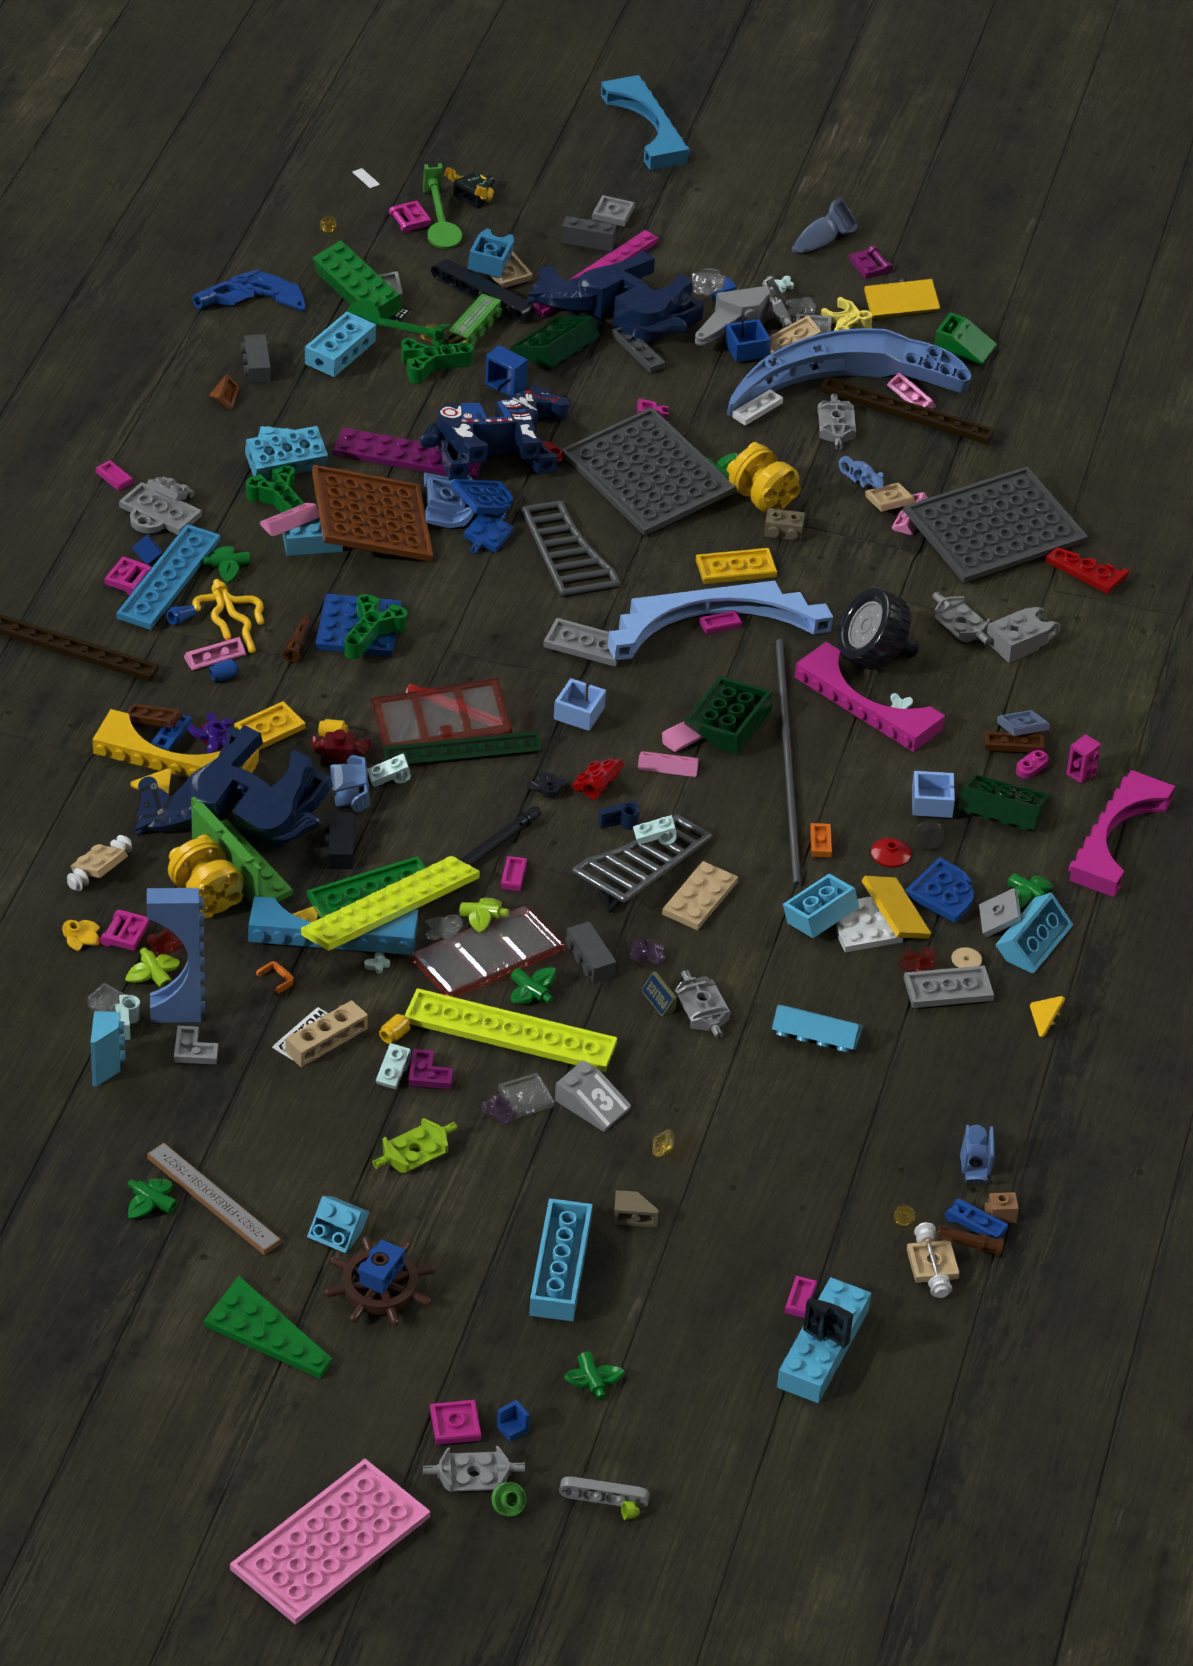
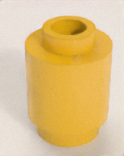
M325 719V721H320L318 733L323 738H325L326 732H335L338 729L348 733V725H345L343 720Z
M396 1014L381 1027L379 1035L385 1043H395L410 1030V1022L404 1015Z

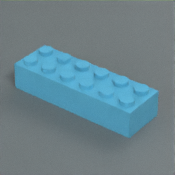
M549 1198L530 1297L529 1316L574 1321L591 1226L592 1204Z
M831 1277L818 1300L835 1304L853 1314L850 1343L843 1348L828 1337H825L820 1342L802 1328L779 1369L777 1388L816 1403L820 1402L867 1315L871 1300V1292Z

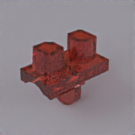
M166 927L156 935L151 934L147 936L148 945L156 957L171 950L176 952L180 949V945L183 944Z

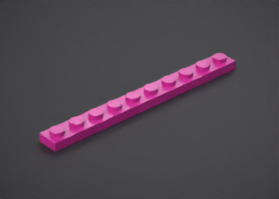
M644 230L571 279L580 277L588 270L612 265L627 258H632L641 251L645 252L658 243V237ZM533 303L535 313L543 318L558 309L544 303Z

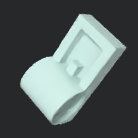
M404 754L367 769L373 787L392 779L399 784L405 783L411 777Z
M672 815L633 826L638 845L659 839L661 844L670 845L677 838Z
M119 995V1004H115L116 1012H120V1021H124V1034H121V1036H125V1040H130V1024L136 1023L140 1019V1000L133 995Z
M390 1043L376 1078V1083L397 1090L403 1072L409 1067L411 1050Z

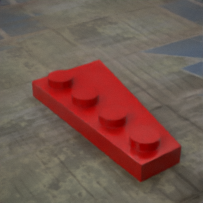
M1058 547L1046 557L1047 563L1106 594H1109L1129 576V570L1123 568L1122 571L1114 569V565L1107 563L1105 566L1096 563V559L1093 558L1083 559L1080 558V554Z

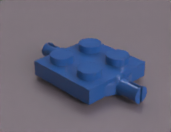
M501 513L496 518L489 514L476 517L463 534V538L473 543V546L470 547L471 553L476 554L480 548L489 549L495 553L514 531V526L504 522L507 518L506 513Z

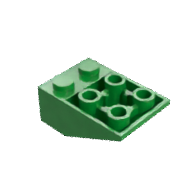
M951 312L936 330L934 345L951 352L957 357L983 365L997 346L992 339L967 318Z

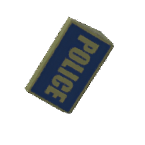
M652 972L642 988V993L662 1017L675 1013L677 997L658 973Z

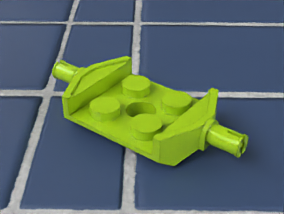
M423 1118L421 1119V1126L390 1141L384 1137V1155L373 1160V1166L378 1169L388 1164L400 1173H407L448 1153L447 1134L458 1130L457 1124L452 1122L441 1127ZM416 1148V1149H419L420 1151H419V1152H415V1151H410V1150Z

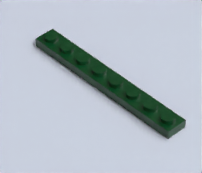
M539 731L383 746L382 748L384 762L404 754L407 763L413 764L540 751L541 744Z

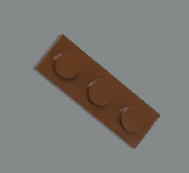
M136 703L125 712L129 714L131 722L173 728L183 717L181 710Z
M985 731V750L1026 753L1041 750L1044 752L1043 734L1013 736L1007 732Z

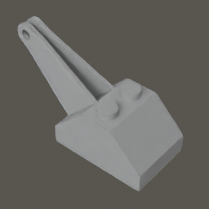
M762 286L717 293L715 312L696 332L695 343L703 346L724 336L726 324L741 322V336L743 335L744 321L759 319L762 325H764L768 320L770 291L768 287Z

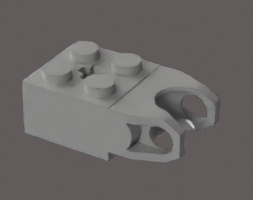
M1041 607L1025 608L988 624L987 636L991 638L989 645L1010 663L1038 651L1039 647L1047 644L1059 633L1060 624L1054 621H1040L1043 618L1044 609Z

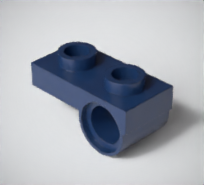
M636 800L599 809L598 825L601 829L621 825L624 829L632 830L633 826L638 825L639 805Z

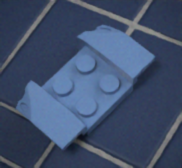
M424 473V487H427L428 506L425 510L426 523L446 528L466 526L472 519L474 512L470 507L465 508V501L451 486L453 480H449L448 477ZM467 475V479H464V480H473V479H472V477H470L469 475Z

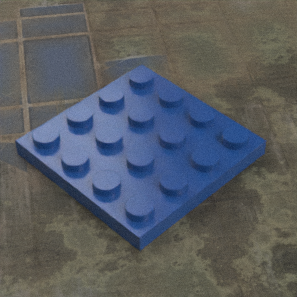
M326 594L316 639V650L344 652L345 637L360 620L356 613L357 596ZM380 599V612L386 611L391 604L402 607V601ZM397 632L378 636L363 654L392 657Z

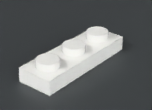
M770 389L733 411L732 417L746 426L781 405L783 397Z

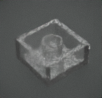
M103 983L87 997L88 1007L95 1011L115 1012V1004H119V995L124 994Z

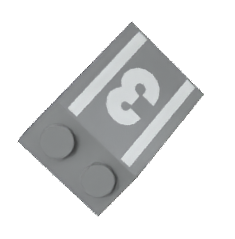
M584 1060L556 1083L555 1101L603 1132L631 1109L630 1103L600 1070Z

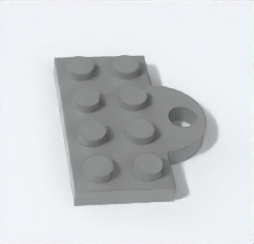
M143 482L119 501L120 508L131 512V526L142 533H156L166 529L178 535L186 524L192 525L202 516V510L181 500H174L147 487V484Z

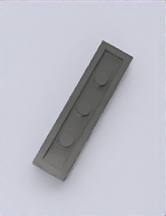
M620 327L612 329L611 336L649 373L665 368V361L642 339L636 338V341L633 340L632 336L624 334Z

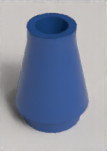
M193 605L171 607L167 611V619L172 625H180L189 618L196 616L197 612Z

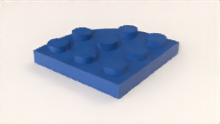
M453 479L451 484L457 494L462 497L465 503L477 515L492 514L499 516L510 509L513 501L511 492L501 481Z
M940 857L905 890L910 899L954 923L969 910L974 896L971 879L957 866Z

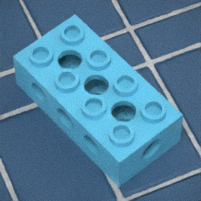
M345 312L305 346V364L335 377L376 342V324Z
M318 426L246 439L245 454L253 476L261 474L265 479H271L272 469L284 465L292 466L295 469V474L312 471L314 465L326 467L328 454Z

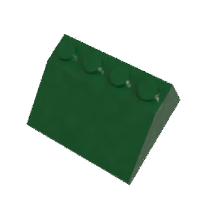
M557 316L510 346V350L540 367L551 369L557 367L559 362L569 359L571 354L581 351L585 345L592 344L594 339L600 335L593 316Z
M719 676L684 720V724L717 748L738 755L771 712L772 691Z
M973 774L963 785L957 809L962 810L963 813L968 815H974L975 813L981 815L986 820L996 819L1000 820V823L1011 826L1014 824L1020 826L1019 828L1022 830L1031 831V829L1034 830L1037 827L1050 794Z

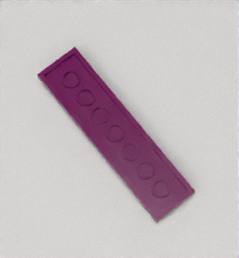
M342 428L333 449L334 456L446 475L442 467L443 457L436 447L424 448L420 445V441ZM483 462L468 464V475L473 480L477 479Z

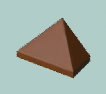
M227 374L209 396L231 410L240 386Z

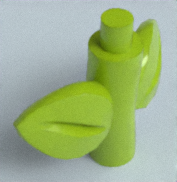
M488 897L481 898L479 903L462 902L459 909L460 916L469 917L470 925L479 933H482L488 927L491 918L501 919L502 917L509 916V909L502 908L501 901Z
M142 948L140 950L142 962L134 965L125 978V981L134 983L145 982L152 978L161 989L172 982V979L166 972H172L177 969L180 960L165 954H160L156 957L153 951Z

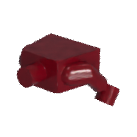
M338 729L335 732H326L325 738L311 736L310 747H313V751L316 754H321V765L348 764L347 760L351 755L364 756L368 750H371V739L356 740L354 733H347L344 730Z

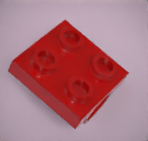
M622 759L591 762L588 768L577 776V780L572 784V787L575 791L582 790L590 799H597L619 776L620 770L624 767Z

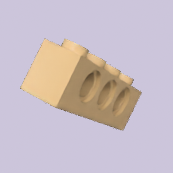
M351 1000L329 1014H325L317 1021L306 1025L296 1033L289 1035L286 1038V1053L300 1067H303L367 1030L368 1014Z

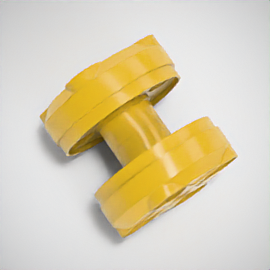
M757 442L751 443L727 467L729 482L736 486V492L743 496H751L752 503L765 514H767L768 508L782 510L801 491L797 470L785 462H777L776 455L765 445Z
M203 834L196 839L184 843L180 847L174 848L170 852V862L168 865L170 879L179 888H199V897H203V910H199V912H204V918H209L214 914L223 912L242 900L244 877L235 865L227 861L224 850L210 835Z

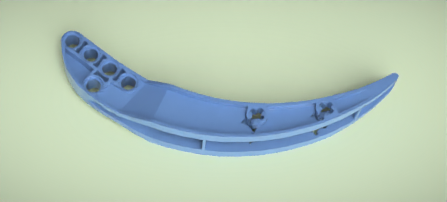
M860 328L836 330L793 342L761 360L746 375L731 396L727 415L732 416L733 411L770 389L776 391L796 383L825 378L827 376L884 377L900 372L903 376L963 393L968 390L971 373L965 364L951 352L930 343L907 338L887 329ZM815 362H816V363H818V364H817V369H815V371H814L813 368H814V364H815ZM773 376L772 383L767 384L770 380V377Z

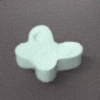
M784 276L782 280H774L782 293L787 288L792 290L794 287L790 276Z
M896 693L891 695L893 703L891 707L908 709L913 704L911 697L901 699Z
M376 952L374 959L365 960L364 967L367 970H374L377 974H381L383 968L390 967V960L385 958L384 953Z

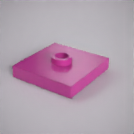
M475 1400L430 1404L436 1445L481 1441L482 1435Z

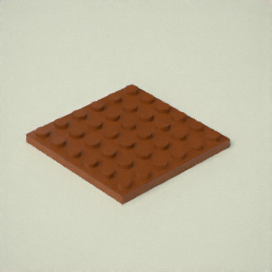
M319 465L313 466L312 475L324 543L431 562L433 552L420 484Z

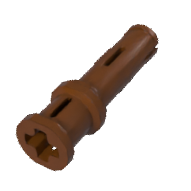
M301 617L293 637L288 640L287 648L282 653L286 661L294 663L299 660V653L304 648L303 641L311 625L310 617Z
M939 1225L937 1229L936 1239L973 1247L977 1252H989L995 1254L996 1257H1000L1002 1253L1004 1238L988 1237L985 1233H980L979 1235L942 1225Z

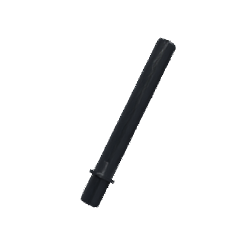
M532 806L526 812L519 813V817L465 855L460 861L470 866L474 865L525 826H530L532 821L541 815L540 808Z

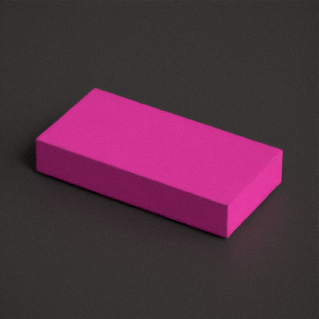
M111 460L96 467V473L118 491L133 484V478Z
M736 611L701 617L699 621L706 635L742 628V622Z
M507 856L500 889L521 892L527 866L526 858Z
M799 1276L795 1277L785 1307L786 1314L805 1318L806 1302L809 1298L813 1299L817 1287L816 1280Z

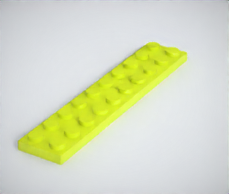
M447 857L323 918L311 922L301 928V935L330 951L480 878V871L458 860L456 857Z
M418 988L405 1013V1017L408 1018L411 1025L573 1065H578L584 1060L601 1072H606L617 1044V1037Z

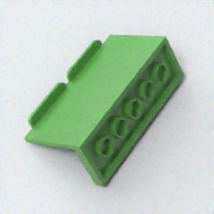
M195 796L191 798L192 839L208 834L219 843L224 850L227 861L235 865L244 877L242 893L252 905L254 896L275 898L279 902L293 895V889L227 819L219 821Z

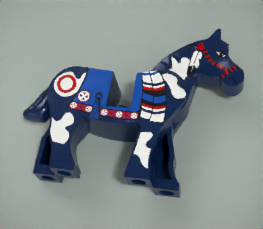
M535 382L529 390L518 392L506 400L497 401L496 417L487 418L480 403L447 404L438 410L437 422L426 427L424 434L420 437V445L424 448L436 447L443 457L442 467L449 480L467 479L469 463L486 462L487 456L516 453L538 474L555 473L557 455L548 450L544 443L536 436L538 417H552L558 420L566 419L568 416L569 400L551 394L547 388H541Z

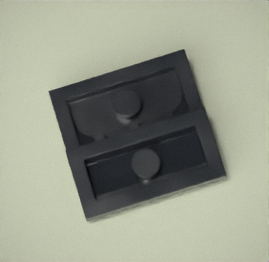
M809 1298L806 1302L803 1330L820 1342L825 1337H828L845 1348L850 1343L853 1314L835 1304Z

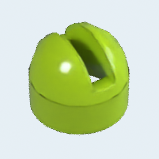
M622 1502L621 1514L624 1520H631L639 1515L640 1509L636 1502Z

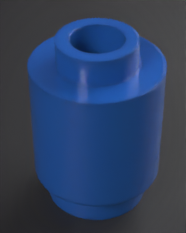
M232 659L215 663L212 667H209V673L213 682H223L235 678L239 672L237 662H233Z

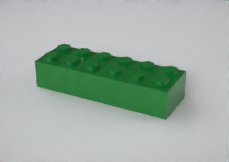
M341 240L312 257L316 273L350 305L358 300L371 301L378 307L381 317L386 319L403 310L400 294Z

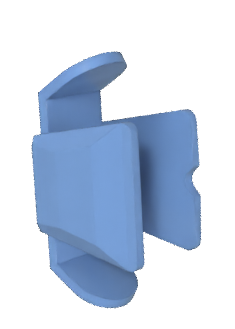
M351 755L347 760L348 764H333L330 766L333 784L332 791L337 794L335 796V806L337 808L351 804L353 811L360 812L370 806L368 771L365 758ZM364 786L365 791L360 794L359 788Z
M966 1125L960 1152L962 1174H965V1183H988L987 1176L990 1175L995 1160L993 1126H990L987 1146L986 1129L980 1125H973L971 1127ZM972 1159H978L983 1165L973 1167L969 1162Z

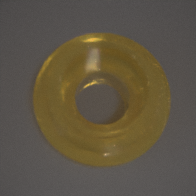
M323 217L320 222V228L326 232H331L337 228V222L333 217Z
M902 1205L895 1210L893 1218L899 1225L908 1226L915 1221V1213L910 1206Z

